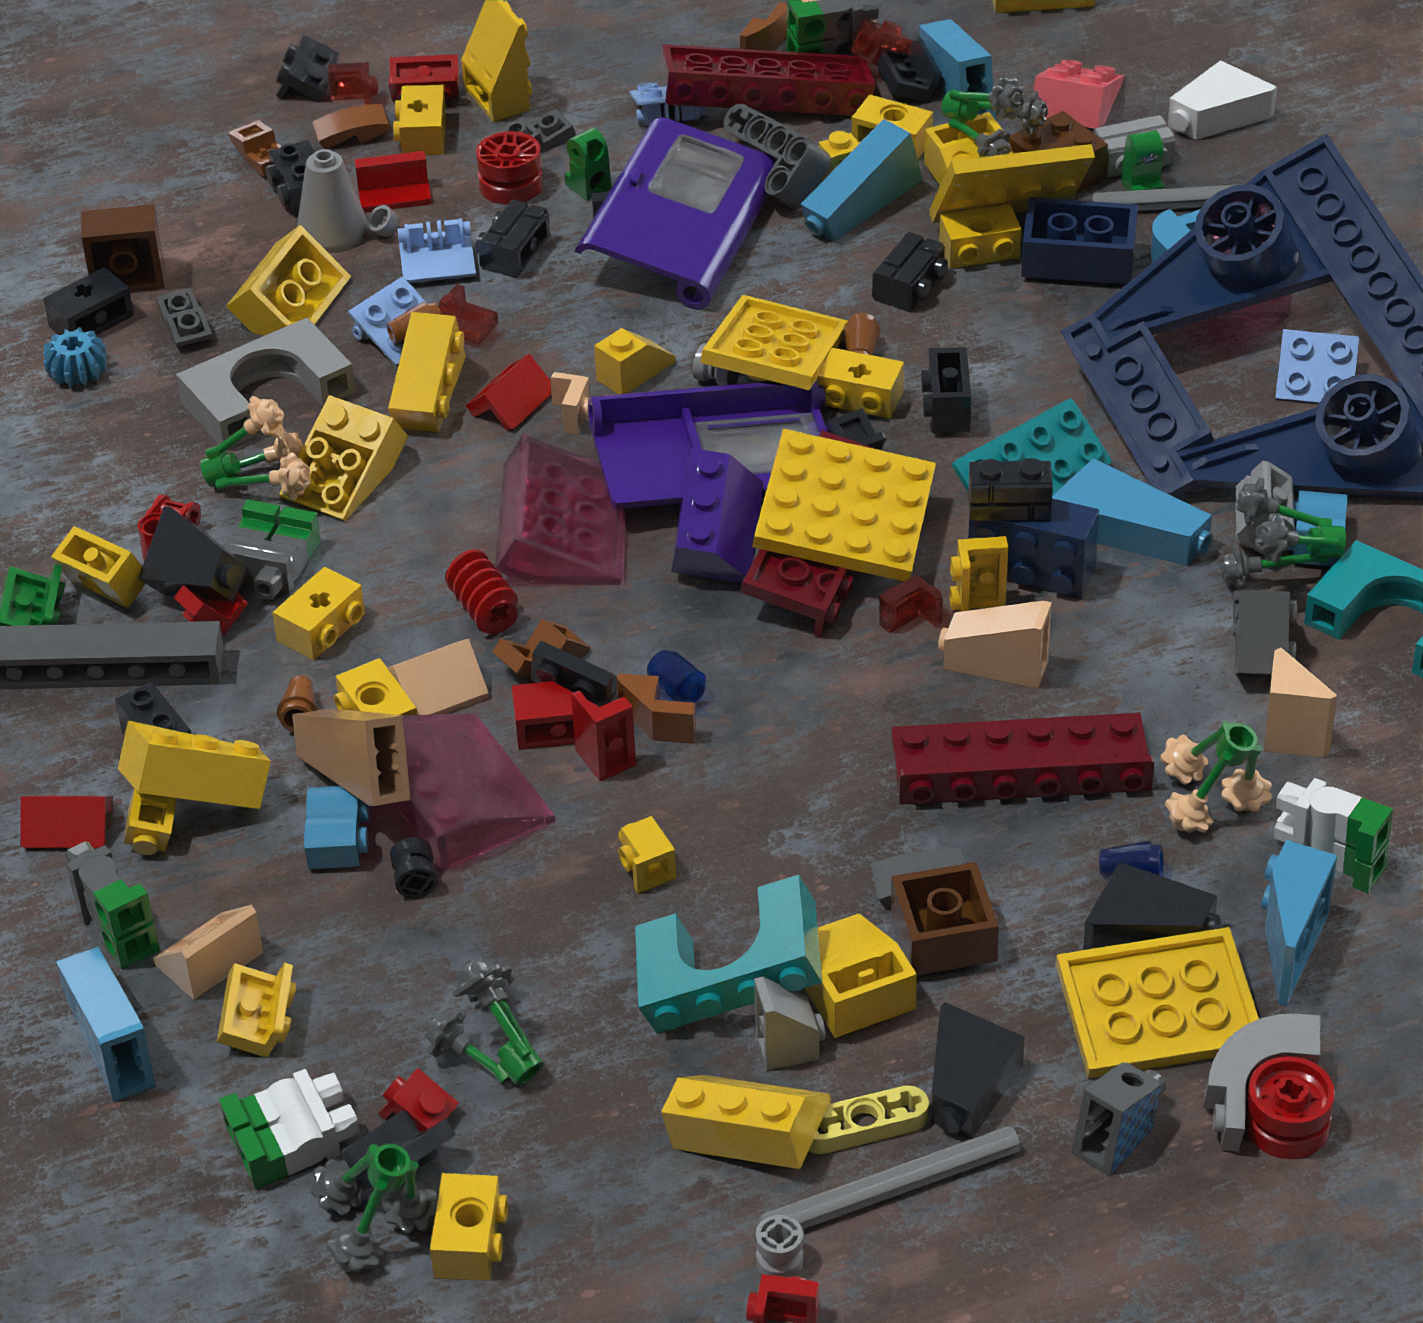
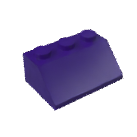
M696 448L690 449L671 572L742 584L750 569L754 557L755 548L752 545L759 520L763 481L730 454Z

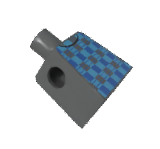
M1122 1062L1088 1085L1083 1092L1072 1154L1109 1176L1114 1173L1153 1129L1160 1095L1166 1088L1163 1077L1154 1070L1143 1072L1129 1063Z

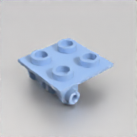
M644 83L637 85L638 90L629 91L637 106L642 105V109H636L637 123H644L645 126H648L656 118H662L660 104L663 107L664 118L669 119L668 104L665 101L666 87H658L657 83ZM673 105L674 119L676 122H679L678 105ZM680 106L682 121L698 120L700 116L706 115V107Z
M462 218L444 221V232L441 230L440 221H437L438 232L431 233L430 222H426L427 233L425 234L422 223L404 224L405 228L398 229L403 277L408 283H424L433 280L461 279L476 276L469 221L462 222Z
M402 276L348 311V314L355 320L354 327L351 329L352 334L357 340H368L371 338L389 360L397 366L404 342L394 344L391 341L386 323L425 300Z
M1283 329L1275 399L1319 404L1325 393L1343 379L1355 376L1359 336Z

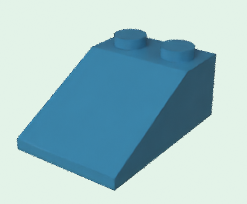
M1289 840L1285 841L1279 856L1272 854L1268 861L1264 879L1271 882L1264 892L1261 909L1267 911L1265 932L1278 1004L1286 1007L1329 916L1337 855Z

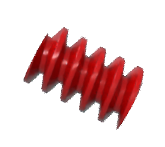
M467 550L457 556L445 574L447 587L483 633L497 634L507 630L515 623L518 616L516 608L518 602L517 594L510 588V585L503 579L501 573L488 560L487 555L482 550Z

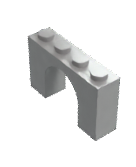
M308 318L176 374L182 405L218 444L243 428L244 422L251 418L250 411L247 408L249 402L240 394V391L255 381L275 377L294 380L303 385L322 406H324L329 395L343 399L356 393L352 363ZM257 433L254 435L248 434L230 448L257 437Z

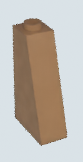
M323 709L292 714L296 756L369 806L411 800L402 715L339 709Z

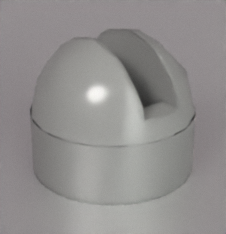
M386 205L376 207L368 218V227L381 237L394 235V230L400 224L397 214Z

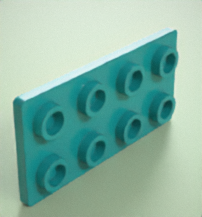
M1069 398L956 459L952 463V468L968 491L969 462H982L986 459H995L1000 462L1023 461L1028 458L1051 461L1053 496L1093 458L1106 465H1109L1112 459L1074 400Z

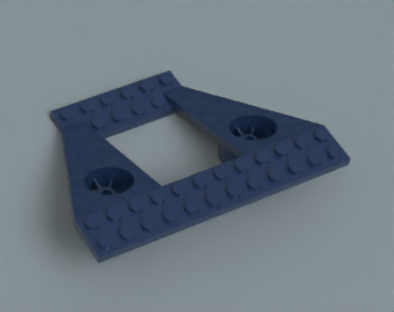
M1328 134L1321 136L1261 170L1245 185H1234L1218 191L1204 203L1196 216L1195 227L1094 313L1060 331L1150 486L1175 498L1186 494L1196 487L1236 489V485L1247 475L1251 476V471L1262 461H1269L1292 476L1293 492L1299 493V490L1350 496L1423 500V276ZM1228 249L1231 250L1230 255L1222 253ZM1333 282L1398 383L1377 374H1357L1339 381L1323 396L1317 408L1214 439L1153 335ZM1385 435H1390L1388 438H1386L1383 442L1380 443V441L1383 440ZM1349 441H1352L1354 443L1353 449L1344 447L1342 445L1346 444Z

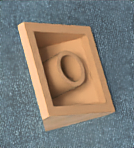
M469 638L387 667L416 706L418 724L489 699V692Z
M1281 647L1274 651L1264 752L1324 758L1330 754L1337 695Z
M252 905L221 912L152 958L157 968L195 1000L226 979L234 963L245 966L263 954L257 913Z

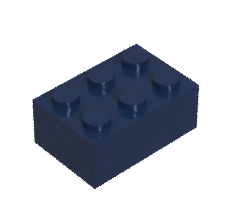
M1029 197L1022 245L1021 277L1128 284L1132 280L1138 204Z
M1052 498L1051 520L970 521L969 515L968 539L1006 536L1008 544V582L1082 599L1096 569L1099 509Z

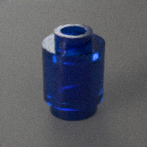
M662 650L655 654L648 663L647 674L649 676H659L660 691L670 700L696 703L703 696L706 686L705 674L678 652Z

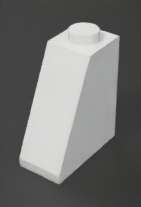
M1220 60L1170 97L1168 127L1197 140L1270 119L1274 116L1277 87Z

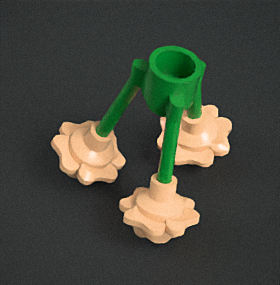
M252 396L250 403L247 405L251 418L244 422V427L219 445L205 450L207 457L203 458L200 464L203 478L210 487L216 486L217 490L230 486L271 483L273 486L281 485L283 494H288L290 500H296L297 496L303 495L304 489L311 484L309 466L298 458L303 448L302 441L298 439V433H286L281 424L284 418L283 410L278 407V404L273 399L260 400ZM258 431H262L266 436L272 435L276 438L274 446L264 448L263 453L238 460L233 452H225V450L248 434L254 435ZM266 460L268 463L280 461V469L273 470L270 474L236 477V475L240 474L241 468Z
M1224 721L1216 732L1200 743L1192 742L1186 735H1180L1177 740L1174 738L1167 739L1166 748L1160 755V760L1165 764L1166 774L1176 777L1184 785L1189 784L1191 780L1198 782L1203 778V769L1208 765V759L1203 755V752L1216 744L1217 757L1219 759L1199 790H1194L1192 794L1187 795L1173 792L1170 799L1165 801V806L1170 811L1169 819L1176 829L1186 831L1187 833H1192L1195 830L1203 833L1206 832L1209 828L1208 826H1211L1214 822L1213 818L1208 814V807L1206 805L1208 801L1207 794L1226 766L1234 767L1241 765L1246 760L1245 770L1241 768L1236 769L1232 776L1222 780L1221 785L1224 788L1221 794L1222 799L1230 802L1237 811L1257 812L1262 804L1271 801L1272 794L1269 791L1271 790L1272 783L1262 778L1259 772L1255 770L1257 758L1262 752L1263 747L1257 743L1258 738L1251 727L1243 723L1230 724L1228 721Z

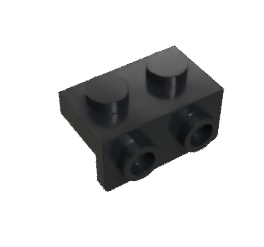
M303 34L297 46L291 43L282 60L284 64L275 79V82L280 84L276 96L282 99L288 88L292 87L321 102L328 89L340 53Z
M914 36L906 51L876 45L871 57L877 65L879 73L887 83L890 92L899 99L906 100L911 98L928 102L933 91L940 84L942 72L922 38Z
M541 640L532 654L531 680L537 683L553 681L573 693L580 691L588 701L597 705L598 708L610 703L617 692V676Z
M403 1110L344 1148L341 1154L351 1169L366 1155L370 1145L375 1144L380 1147L385 1144H395L407 1151L410 1161H417L420 1167L442 1155L444 1151L440 1145L456 1134L447 1119L419 1132L406 1110ZM369 1167L356 1177L363 1192L372 1188L367 1175Z

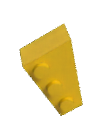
M411 312L388 407L391 417L397 421L402 429L439 432L443 418L448 416L450 399L466 358L464 332L459 331L455 316Z
M128 721L118 770L138 793L260 809L271 760L259 749V745L253 742L235 740L234 743H230L207 735H193Z

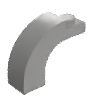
M1307 1014L1268 1016L1245 1025L1231 1035L1221 1046L1211 1066L1203 1101V1108L1214 1109L1213 1132H1221L1220 1150L1239 1152L1245 1130V1093L1249 1089L1252 1074L1261 1064L1278 1057H1298L1318 1065L1320 1058V1016Z

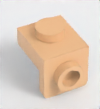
M554 372L550 379L552 404L562 407L564 433L579 435L584 421H589V377Z

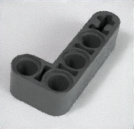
M744 104L734 105L726 113L723 123L724 129L750 148L766 153L776 160L765 180V191L791 210L802 208L801 203L817 188L830 166V155L810 139Z

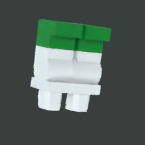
M1317 778L1312 780L1307 789L1288 781L1279 792L1276 800V808L1284 812L1274 827V838L1283 842L1289 840L1337 855L1335 870L1353 877L1352 887L1368 894L1387 867L1390 842L1388 838L1391 833L1393 808L1338 788L1326 787V782Z
M303 1069L293 1073L294 1079L279 1080L273 1083L267 1090L239 1099L235 1092L219 1098L225 1127L241 1157V1161L255 1190L315 1165L325 1157L330 1160L340 1156L338 1142L360 1133L357 1117L350 1104L330 1112L326 1110V1108L344 1101L343 1091L334 1072L311 1080L307 1070Z

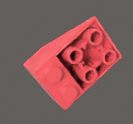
M1062 60L1061 64H1054L1053 67L1047 68L1046 71L1036 75L1033 91H1038L1039 97L1047 103V118L1064 111L1084 127L1093 129L1100 128L1105 124L1124 80V75L1115 74V68L1095 66V70L1081 68V62L1073 60Z

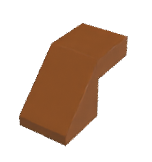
M542 619L526 645L500 638L492 652L517 674L531 677L532 654L540 640L578 658L585 656L591 647L567 626Z
M618 673V699L625 697L633 706V720L641 730L653 741L694 744L697 732L695 703L660 700L659 676Z

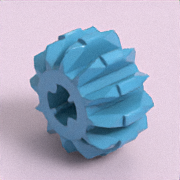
M78 328L75 332H69L65 329L64 334L52 335L51 342L44 344L43 362L45 371L48 373V377L55 380L56 385L67 383L69 388H72L75 384H82L86 387L87 381H98L99 374L106 371V347L102 342V338L96 337L94 331L83 333L81 328Z

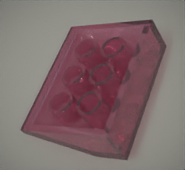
M523 434L503 465L495 568L500 573L530 584L620 585L623 581L626 509L614 510L612 508L600 463Z
M476 713L402 715L411 800L395 802L393 804L417 837L430 843L434 860L442 871L555 822L553 812Z

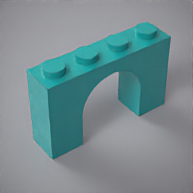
M1356 540L1307 594L1304 624L1340 640L1363 613L1378 606H1404L1423 614V569ZM1423 636L1416 643L1411 672L1422 678Z
M799 875L758 887L760 928L756 940L743 956L722 968L714 970L695 969L693 939L676 913L635 926L638 1008L656 1033L675 1029L682 1025L755 1004V978H767L780 984L787 991H799L803 988L822 983L816 903Z

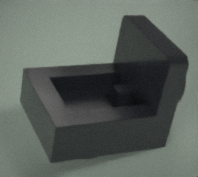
M863 408L833 418L826 425L829 433L878 450L882 449L887 440L884 432L875 433Z

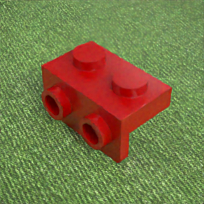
M458 54L390 57L388 86L391 100H401L402 86L444 85L445 100L452 97H460Z

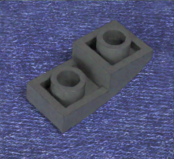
M556 108L532 123L522 116L496 132L515 131L531 135L539 142L540 151L555 147L576 136L573 125Z
M192 288L156 297L157 307L176 347L212 339V332L202 307L198 306Z
M960 848L930 849L902 854L871 863L879 902L883 907L891 905V876L965 864L962 850Z

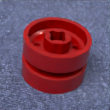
M500 132L484 138L477 145L476 160L479 189L484 198L497 204L508 205L512 200L527 202L535 198L542 191L543 176L540 144L534 137L522 132Z
M1278 1057L1261 1064L1254 1071L1250 1079L1245 1117L1246 1132L1253 1144L1261 1151L1282 1159H1300L1320 1150L1329 1136L1335 1097L1334 1085L1329 1075L1317 1064L1298 1057Z

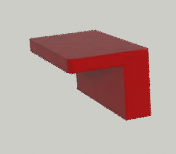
M425 151L354 159L359 199L365 213L372 212L381 205H386L390 209L430 205L432 203Z
M529 353L508 365L465 406L473 417L491 409L505 429L511 431L551 395V381Z
M580 691L572 693L575 749L598 780L602 781L636 766L633 706L629 701L622 697L594 709Z
M21 796L20 845L24 848H72L85 841L89 842L93 848H100L106 845V814L113 813V796Z

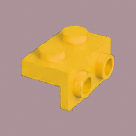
M1006 536L958 539L957 556L950 557L951 579L956 581V586L949 587L951 610L963 612L969 611L971 608L1006 606L1008 562Z
M284 962L278 974L274 976L239 964H233L228 973L217 1043L268 1058L275 1044L285 1041L291 1024V1017L285 1016L286 1008L290 1007L296 991V983L291 982L293 965Z

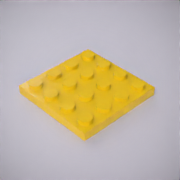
M783 429L752 547L909 583L936 463Z

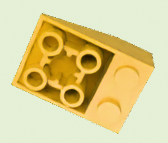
M485 0L461 59L464 88L492 122L529 111V96L532 95V86L527 73V67H530V58L525 47L528 29L524 20L518 18L513 13L509 3L503 0Z
M990 112L977 115L974 120L964 122V124L977 133H984L987 136L994 134L998 129L1003 130ZM949 123L925 129L924 164L941 185L951 161L979 158L977 152L979 147L959 129L949 127Z
M329 395L298 456L302 462L309 466L311 484L304 489L303 495L297 496L296 500H290L288 494H283L282 489L278 496L328 516L346 521L391 472L409 436L394 418Z
M860 913L818 927L822 983L806 987L805 989L834 1038L916 1009L917 974L897 942Z

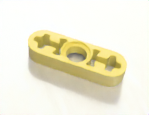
M901 1086L831 1103L819 1126L827 1133L819 1134L817 1130L808 1151L814 1154H827L918 1131L928 1121V1096L918 1087ZM908 1105L911 1110L915 1111L908 1113L907 1110L902 1106ZM885 1110H887V1116L891 1117L890 1119H885ZM868 1113L873 1115L877 1121L870 1126H859L852 1121V1118L857 1114ZM838 1121H844V1130H841V1122L838 1123Z

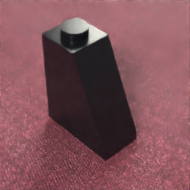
M164 506L138 579L164 595L175 596L184 585L208 600L234 602L247 565L191 520L170 506Z
M1119 862L1085 920L1083 950L1219 929L1221 916L1216 914L1218 896Z
M944 1002L940 1007L931 1097V1122L948 1133H956L969 1140L973 1139L1023 1067L1025 1037Z

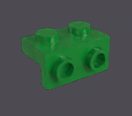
M54 564L48 578L10 566L5 576L0 599V626L57 625L60 610L54 609V606L60 604L66 585L65 582L60 581L62 566Z

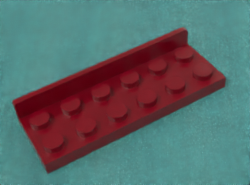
M662 44L661 60L667 81L665 101L668 105L732 108L734 105L744 104L754 110L853 116L869 95L874 96L875 82L865 56Z
M823 430L819 437L872 448ZM759 549L742 582L741 593L816 619L813 635L821 637L827 624L835 625L842 605L839 600L840 598H848L855 578L852 574L853 572L860 573V571Z
M1140 712L891 727L899 805L1152 790L1154 759L1152 755L1148 754Z

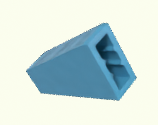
M951 19L919 25V37L924 41L942 72L938 87L944 97L951 89L974 93H990L994 87L992 57L982 46ZM979 108L977 115L990 112L996 120V111Z
M883 119L801 203L805 217L804 222L809 231L817 236L823 235L835 242L919 184L923 178L911 133Z
M1094 458L1052 496L1053 499L1099 509L1098 544L1188 566L1199 554L1203 555L1206 553L1212 543L1213 534L1210 533L1211 514Z
M99 947L56 961L62 990L112 1101L115 1102L156 1087L142 1023Z

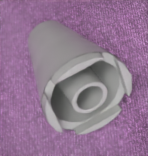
M322 149L309 156L306 161L297 227L301 225L322 247L326 248L327 252L332 253L348 250L358 245L363 240V233L368 231V220L342 157L336 152Z

